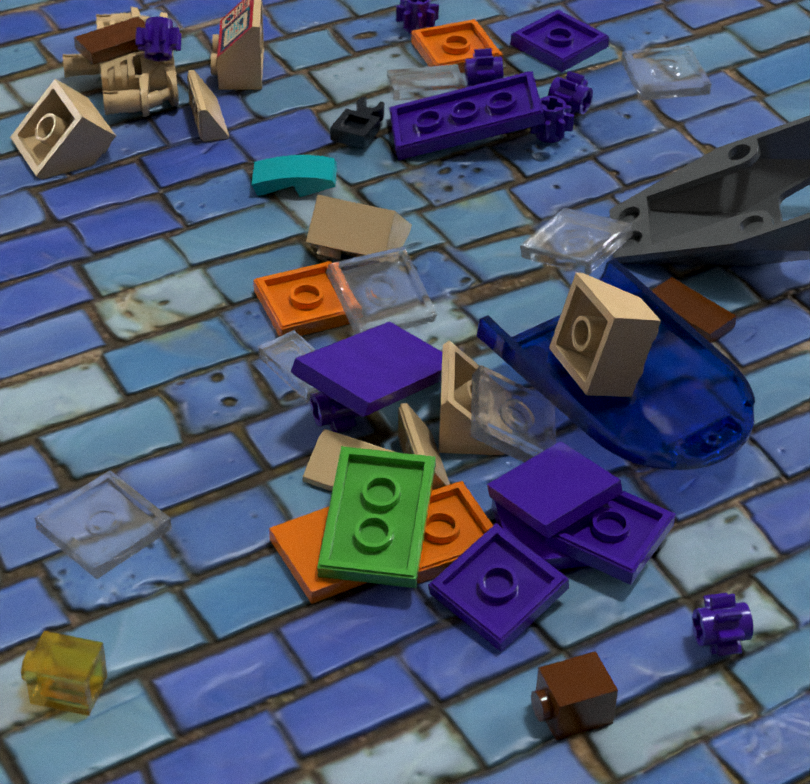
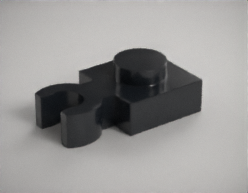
M366 97L358 99L356 111L345 109L330 127V140L346 144L349 147L365 149L380 130V122L384 119L385 103L380 101L376 107L369 108L367 107Z

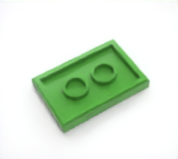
M341 446L317 566L318 577L416 588L436 467L435 456Z

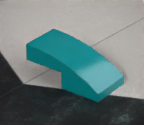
M288 155L254 162L251 185L257 196L294 186L299 197L307 196L336 187L337 163L334 158L317 155Z

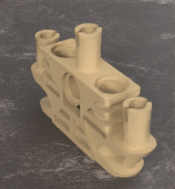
M131 7L130 13L96 14L97 29L137 16L144 22L150 17L140 15L136 7ZM161 12L159 17L168 18L167 13ZM136 50L92 65L82 54H63L65 78L82 75H101L105 115L141 111L144 118L150 115L152 107L162 104L163 101L168 100L172 107L179 105L173 50L172 59L168 61L148 60L144 57V51Z

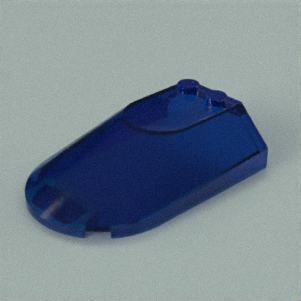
M616 259L606 262L604 272L598 280L640 297L661 320L657 337L652 343L644 364L643 374L637 382L632 397L586 395L549 349L560 315L513 337L505 332L489 315L479 319L476 336L596 443L625 460L647 467L666 470H690L708 467L734 455L747 442L755 423L753 408L755 397L749 382L742 372Z

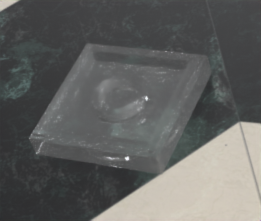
M689 45L622 52L621 63L641 101L709 95L711 92L712 83Z
M563 208L520 245L521 257L590 275L633 236L632 223Z
M404 246L328 265L326 273L355 335L389 321L402 329L435 321L437 312Z
M480 365L472 374L471 437L519 461L526 462L556 444L555 402Z
M110 470L35 517L36 529L96 580L172 530L171 518Z

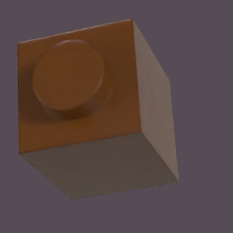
M594 651L538 667L536 690L531 693V703L537 719L540 722L546 721L555 740L612 724L618 689L597 652Z

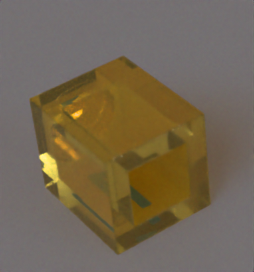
M43 631L35 649L27 651L21 667V678L26 681L30 704L90 716L108 677L103 642L49 631Z

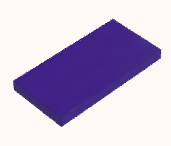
M533 71L389 108L398 160L546 123Z
M389 321L295 358L291 373L361 417H365L440 382L442 351Z

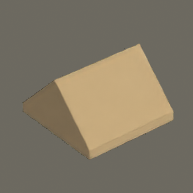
M451 341L443 344L439 453L506 454L510 451L509 390Z

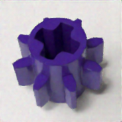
M400 0V5L396 6V22H403L404 30L410 34L413 30L434 27L435 21L439 18V4H431L432 0Z
M150 17L145 20V28H136V45L138 46V51H144L146 59L158 62L168 61L172 59V50L181 51L182 33H179V27H173L171 19L166 17Z
M492 48L474 49L473 59H465L466 86H474L504 78L502 57L492 56Z
M568 71L566 79L556 77L553 80L548 96H556L563 99L566 105L571 106V114L575 115L576 112L583 115L587 112L592 102L593 89L587 87L589 81L584 79L585 76Z
M546 96L540 99L546 123L530 127V133L535 134L536 138L542 142L555 143L564 138L565 131H573L574 115L571 114V106L566 105L563 99L556 96Z
M320 391L310 395L312 415L319 427L329 425L330 431L340 433L351 430L352 427L357 425L355 418L360 415Z
M735 594L705 595L703 597L705 607L694 609L692 614L693 632L700 647L710 646L711 655L725 656L742 653L740 641L751 640L754 631L753 618L749 606L745 602L736 603Z

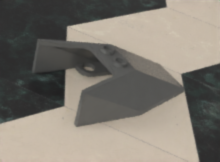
M810 115L718 147L609 209L613 258L616 264L754 266L810 259V213L783 221L780 207L784 199L810 185Z

